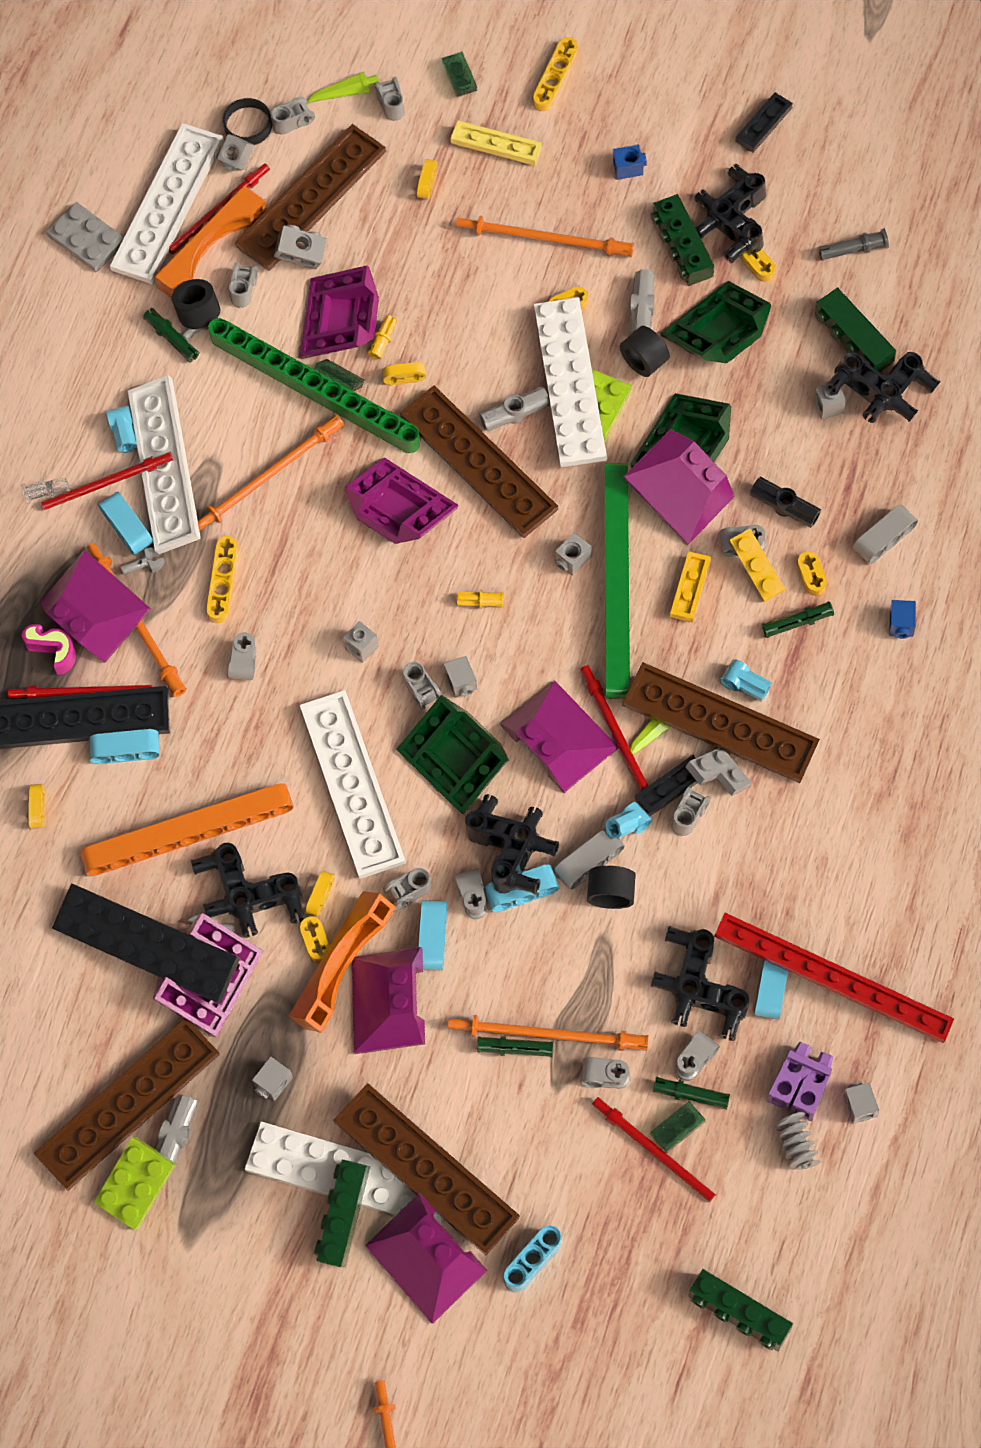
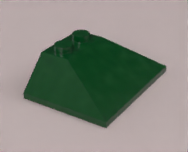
M727 281L662 331L661 335L703 360L727 364L761 337L772 306L770 302Z
M675 393L630 463V466L633 467L670 429L693 440L715 463L729 440L731 405L729 403Z
M440 695L396 749L461 814L468 810L509 761L502 744L468 711L443 695Z

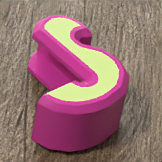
M39 624L29 625L23 630L22 639L29 651L56 653L54 668L57 675L65 674L72 669L76 660V646L67 631L60 628H52L44 632Z

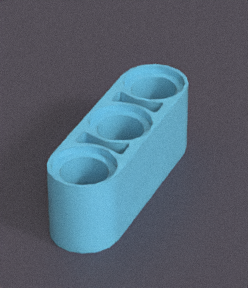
M118 491L98 503L105 518L133 555L154 543L147 529Z
M153 729L102 733L89 737L90 761L94 764L151 760L160 756L159 732Z
M542 865L522 873V875L541 880L540 888L537 890L536 895L518 889L509 893H499L494 889L493 882L486 885L484 891L492 912H501L557 892L559 886L551 865Z
M422 900L419 947L423 948V970L443 971L447 901Z
M765 960L755 1015L780 1020L788 971Z
M550 1225L543 1227L506 1268L504 1281L508 1290L516 1293L523 1291L559 1251L562 1244V1236L558 1228ZM546 1235H554L557 1238L556 1243L553 1245L545 1244L543 1239ZM537 1254L540 1260L537 1264H529L526 1261L527 1256ZM513 1273H519L523 1276V1280L518 1284H513L509 1281V1277Z

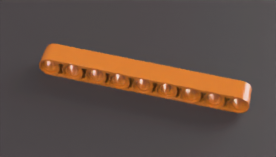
M283 783L276 784L87 846L80 851L86 875L97 876L290 812L294 805L287 785Z

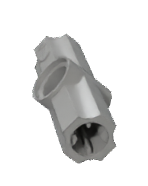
M646 269L635 272L634 293L631 295L630 314H632L630 335L642 325L651 328V315H653L654 311L653 288L655 273Z
M541 386L520 396L510 395L503 403L479 412V417L484 429L489 432L508 423H520L525 416L550 406V400L547 392ZM511 408H519V410H516V411H512V410H510V409H511Z
M177 1095L168 1120H164L158 1135L159 1143L156 1150L173 1162H176L181 1148L183 1149L188 1141L190 1124L199 1104L198 1101L185 1095Z

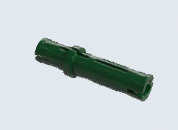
M150 308V311L147 310L143 319L154 327L159 336H163L188 362H193L191 357L194 360L197 359L199 351L172 327V323L168 319L165 320L154 308Z
M829 601L812 608L808 606L804 608V611L762 624V629L765 637L769 638L806 624L813 625L815 621L834 616V610Z
M478 1036L477 1053H500V1056L515 1054L552 1057L553 1041L506 1039V1036H501V1038Z
M656 1076L653 1093L675 1097L674 1100L681 1098L727 1110L730 1098L729 1093L726 1094L684 1084L682 1080L676 1082Z

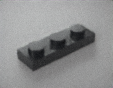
M774 92L736 136L735 142L754 153L793 108V103Z
M694 755L635 795V800L649 816H652L685 793L689 786L693 787L698 783L686 768L689 761L696 759Z

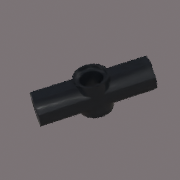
M761 476L757 478L750 491L752 497L775 508L778 515L783 517L789 516L810 528L815 525L821 513L820 508L798 497L791 488H781ZM787 500V501H789L790 503H789V504H783L781 501Z

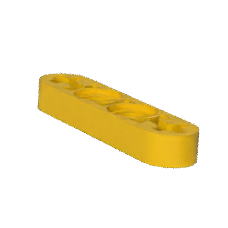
M565 37L560 40L534 93V107L539 111L551 109L576 59L578 43L572 37ZM571 46L572 48L568 49L567 56H565V49ZM557 62L566 64L563 69H557L554 65ZM554 79L558 83L555 86H548L546 81ZM545 92H546V93H547V100H544L543 102H540V100H542V99L544 98Z
M231 536L221 537L216 544L207 603L208 617L214 623L226 621L230 612L238 558V545ZM227 544H230L231 548L228 549V557H225L224 548ZM227 564L231 569L228 573L222 574L218 572L219 566ZM224 585L228 590L225 594L218 595L215 593L216 587ZM217 601L221 602L222 611L219 612V615L214 614V611L217 610Z

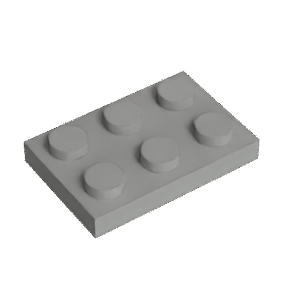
M78 202L46 231L49 238L95 272L117 253L124 239L121 234Z

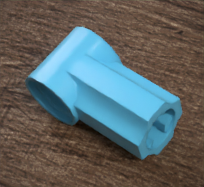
M129 406L107 410L109 425L114 433L118 452L127 453L133 451L137 447L132 427L134 424Z
M736 659L731 661L720 679V682L726 688L732 691L740 690L761 702L765 699L772 686V682L753 673L745 663Z
M633 802L620 814L607 820L605 823L606 833L611 839H620L632 832L640 834L651 824L652 819L637 802Z

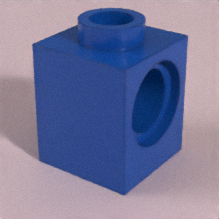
M639 144L613 149V164L617 180L643 175L644 166H647L645 152L641 153Z
M892 600L889 636H895L900 639L913 637L916 628V601Z

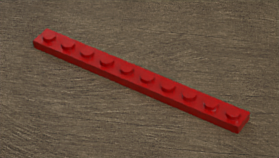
M728 913L723 914L714 934L715 938L941 1043L946 1041L954 1018Z

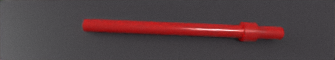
M264 163L255 172H250L243 178L244 181L177 238L169 246V252L174 254L192 236H195L201 230L204 223L210 221L216 215L218 209L225 206L231 200L232 195L236 191H240L243 186L251 189L259 183L258 180L270 171L269 166Z
M168 452L155 458L151 456L143 459L142 463L42 501V506L44 510H47L142 472L154 471L157 469V466L173 461L172 453Z
M589 665L583 666L580 670L587 683L586 688L589 694L594 697L640 791L648 787V784L602 693L603 688L599 680L595 679Z
M152 685L58 688L27 686L25 689H8L9 699L38 698L152 687Z
M599 1097L593 1101L592 1105L606 1116V1120L609 1123L621 1128L708 1202L714 1199L716 1194L624 1119L622 1117L623 1114L618 1109H612Z

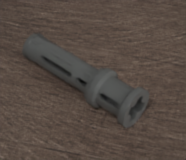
M882 228L879 232L871 234L862 233L858 238L819 246L818 249L821 261L859 251L869 253L870 250L884 247L886 249L889 248V241L885 228Z

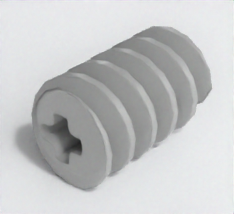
M804 1112L786 1116L775 1125L777 1131H782L778 1136L780 1140L785 1141L782 1144V1148L787 1151L785 1157L791 1160L788 1166L792 1170L811 1168L821 1162V1160L812 1159V1157L818 1154L817 1150H809V1147L815 1144L814 1141H806V1138L811 1135V1131L802 1130L808 1125L807 1121H799L805 1115Z

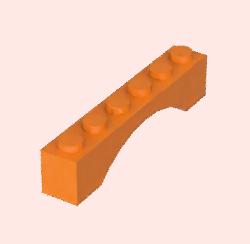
M243 186L240 191H236L232 195L231 200L225 206L220 207L216 215L210 221L205 222L201 230L187 241L186 246L180 252H176L165 267L159 269L155 276L158 289L172 298L174 290L180 284L194 279L196 267L209 247L229 233L249 228L266 211L265 200L246 186Z
M362 891L290 1012L289 1017L304 1029L322 1033L334 1013L337 990L347 968L362 947L384 928L396 908L380 893Z

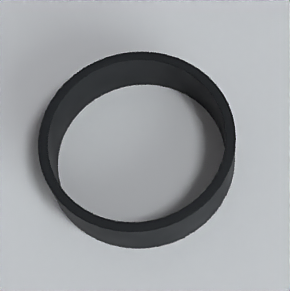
M242 98L234 101L226 108L223 114V126L226 136L228 134L237 136L253 145H257L263 142L271 133L272 119L268 107L263 102L254 98ZM242 108H256L267 115L268 123L266 127L254 136H237L227 128L229 117Z

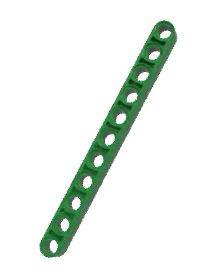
M216 318L209 323L210 338L216 347L403 452L414 453L419 449L420 436L419 430L415 425L225 319ZM293 373H298L296 376H291ZM311 384H318L317 386H314V387H311V386H310ZM332 394H336V395H337V396H335V397H328L329 395H332ZM350 405H356L354 408H348ZM368 416H375L372 419L367 418ZM389 426H393V427H394V428L391 429V430L386 429V428L389 427ZM407 437L414 438L412 440H405Z
M605 463L606 699H625L630 689L628 482L623 478L628 472V463Z

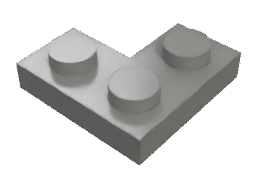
M720 748L693 759L686 765L687 770L700 785L717 778L731 796L748 789L752 784L728 753Z

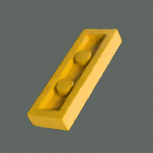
M751 529L729 540L764 602L785 591L784 586Z
M688 551L670 612L671 618L693 623L711 562L710 556Z

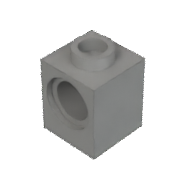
M228 134L217 159L223 161V166L232 171H235L236 168L244 170L255 145L237 136ZM237 149L238 156L236 159H233V151Z
M825 385L816 387L814 402L822 420L844 414L846 400L842 390L840 389L836 395L831 394L835 386H832L829 391L826 390Z
M575 532L555 551L556 565L562 571H568L572 575L592 557V546ZM574 553L577 556L574 558H570L566 555Z
M360 621L343 637L345 649L362 663L379 647L377 635Z
M467 656L444 663L445 674L455 697H465L472 694L474 690H477V680Z
M270 1057L252 1080L256 1087L254 1091L264 1099L269 1097L275 1101L293 1079V1076L289 1069Z
M862 1081L848 1085L844 1092V1099L852 1123L856 1124L877 1118L879 1108L870 1082L863 1084Z

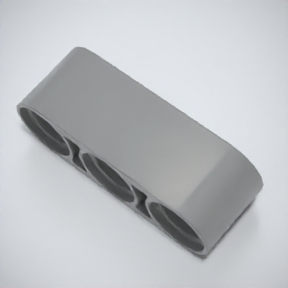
M900 504L865 532L855 542L853 549L867 563L873 564L916 527L918 520Z
M604 828L561 861L554 871L570 889H574L588 879L591 868L605 866L622 852L625 845L620 839H611L606 833V828Z

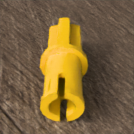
M385 316L379 331L374 334V341L367 353L370 357L376 360L382 358L387 344L391 342L390 336L397 322L395 317Z
M480 590V592H458L457 605L480 606V609H482V606L504 607V592H483V590Z

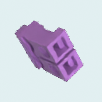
M799 1042L793 1051L790 1050L768 1094L767 1102L788 1111L798 1086H800L791 1113L804 1112L803 1118L812 1121L831 1076L833 1056L821 1052L817 1061L808 1058L811 1047Z

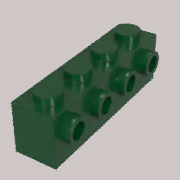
M676 194L654 202L653 212L651 213L652 222L655 226H659L662 242L668 244L669 255L672 261L677 262L678 273L681 279H685L688 286L714 277V264L679 195Z
M838 287L816 302L815 316L821 324L824 323L829 328L831 335L843 343L847 353L853 352L858 354L878 372H881L895 362L897 350Z
M344 1159L341 1160V1164L337 1163L333 1178L337 1179L335 1188L330 1189L327 1198V1204H330L328 1215L324 1214L321 1222V1229L324 1230L322 1240H317L314 1255H317L316 1261L337 1267H346L371 1166Z
M703 1268L689 1290L688 1297L691 1298L692 1303L702 1309L706 1307L714 1312L713 1315L725 1323L729 1321L737 1326L736 1329L746 1336L752 1335L757 1338L759 1343L769 1350L775 1349L779 1352L792 1330V1322Z

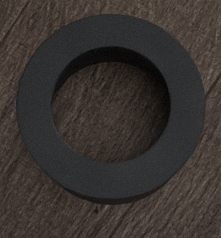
M192 279L185 281L172 294V303L179 321L186 328H205L213 319L218 318L221 309L213 286L206 280Z
M644 325L636 329L619 346L620 352L628 365L643 377H649L670 358L669 350L661 337L651 328Z
M611 865L591 868L588 877L587 902L596 907L607 909L631 907L634 904L635 872L625 867Z

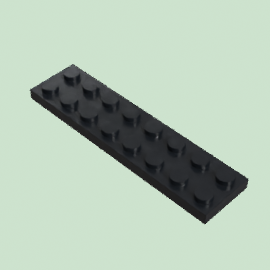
M167 686L0 701V749L89 741V737L95 734L153 729L158 731L159 734L170 733Z
M71 883L52 926V929L160 978L167 977L174 981L176 985L221 1004L240 960V957L73 883Z

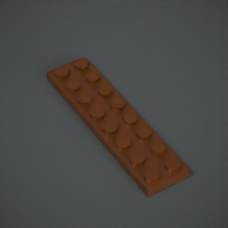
M352 123L235 242L236 248L270 271L281 260L274 257V252L282 227L294 225L299 227L301 231L308 232L386 153V147Z
M435 385L400 412V417L415 425L419 430V436L523 538L559 510L558 505Z
M642 662L622 705L797 783H801L820 740Z
M184 1018L38 1148L34 1155L61 1185L69 1191L220 1055L219 1051L190 1021Z
M369 1083L334 1118L333 1121L339 1128L416 1195L421 1193L437 1211L438 1215L485 1256L519 1220L520 1215Z

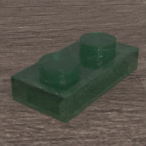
M463 52L442 58V64L456 97L477 91V84Z
M329 359L316 363L314 370L352 391L362 388L365 381L363 378Z
M688 1101L653 1129L650 1135L668 1153L703 1125L706 1119Z

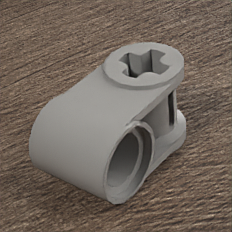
M392 77V80L382 83L375 82L376 93L379 101H381L386 117L393 121L401 119L405 111L397 77Z
M297 97L290 102L276 106L271 113L273 130L282 135L307 126L315 119V114L309 110L307 100L304 97Z
M234 263L229 285L231 301L234 306L244 308L250 304L258 279V266L246 267L240 266L239 263Z
M759 525L727 527L720 530L723 556H738L729 540L748 529H751L752 532L755 530L753 534L763 550L765 547V530Z
M243 632L234 638L228 668L229 678L253 681L257 650L255 640L250 633Z
M411 662L405 666L403 670L404 683L412 694L417 706L424 710L427 704L438 699L442 694L420 663ZM412 673L420 675L418 679H411L408 676Z
M689 786L674 812L672 824L674 832L680 836L691 834L699 819L705 813L711 797H704L694 792L693 788ZM684 818L689 820V823L681 824L678 820Z
M415 868L403 876L388 882L383 887V890L391 897L396 907L395 910H401L415 900L427 895L432 889V882L429 873L425 869ZM417 879H426V882L423 885H414V882Z
M479 869L456 874L457 886L467 915L472 919L484 917L487 913V903ZM477 902L479 906L474 907L473 903Z
M698 1031L677 1059V1076L685 1081L693 1080L714 1057L720 1046L701 1031ZM689 1063L692 1064V1068L688 1067L687 1069H685L683 1067V1065L687 1066Z
M586 1057L583 1059L581 1085L590 1088L621 1089L629 1084V1067L624 1061L598 1057ZM617 1071H622L620 1078L615 1077Z

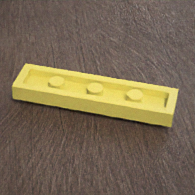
M457 121L451 136V144L534 166L542 149L541 142L462 121Z

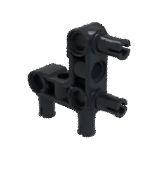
M734 164V168L731 166L728 170V176L738 183L719 198L715 199L704 189L695 195V201L707 209V217L695 226L700 238L702 239L707 233L716 228L734 241V245L723 252L724 258L727 261L729 260L731 264L744 253H757L764 246L762 227L753 218H748L744 213L750 208H755L766 198L765 177L760 173H748L738 164Z
M849 352L835 367L834 376L826 383L825 388L829 391L832 386H835L831 394L836 395L843 385L846 384L871 404L862 415L866 420L871 414L872 416L868 420L870 423H874L881 412L886 410H894L910 422L918 410L902 398V393L912 381H916L932 393L941 381L925 370L922 358L915 352H907L902 356L887 376L885 374L882 375L871 367L870 363L858 354Z
M485 794L478 810L468 813L465 817L468 839L483 846L491 845L502 849L500 855L496 856L491 868L493 886L497 892L509 893L518 889L536 895L537 890L540 888L541 880L522 875L532 853L535 851L555 856L559 848V841L546 839L537 834L536 827L543 816L541 809L536 808L534 811V807H529L523 822L493 815L492 812L498 804V799L492 795L490 797L489 794Z
M229 842L220 844L210 855L191 860L195 875L215 868L219 870L226 893L224 899L203 904L206 915L210 918L228 912L229 915H234L239 919L244 938L250 937L248 927H250L252 936L258 934L253 913L286 904L290 923H298L295 913L298 914L300 922L306 918L300 902L302 892L298 879L293 873L276 874L264 881L254 884L248 883V880L244 878L243 871L245 869L236 846ZM231 853L234 855L230 860L222 859L226 854ZM287 883L294 884L291 890L286 891L282 889ZM244 897L247 899L242 905L235 904L238 898Z
M669 926L665 941L686 946L685 959L680 975L676 978L655 971L651 987L670 991L674 995L677 1005L671 1023L678 1026L680 1016H682L680 1026L686 1027L691 1008H701L726 1016L720 1037L726 1039L728 1031L731 1030L728 1040L735 1041L740 1021H743L748 1011V994L746 991L728 984L723 986L709 982L706 978V968L708 964H711L714 948V936L710 931L700 929L688 932ZM706 940L709 945L707 947H700L696 942ZM691 985L696 989V991L693 993H686L684 992L683 987ZM740 999L744 1002V1005L742 1007H735L731 1004V1001Z

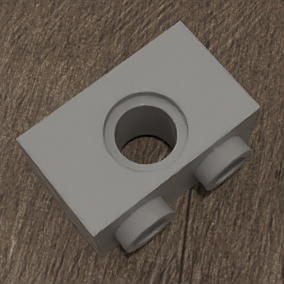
M294 225L283 226L278 235L274 257L317 270L322 262L327 238L322 237L318 232L301 231L299 227ZM296 242H302L305 245V249H299Z

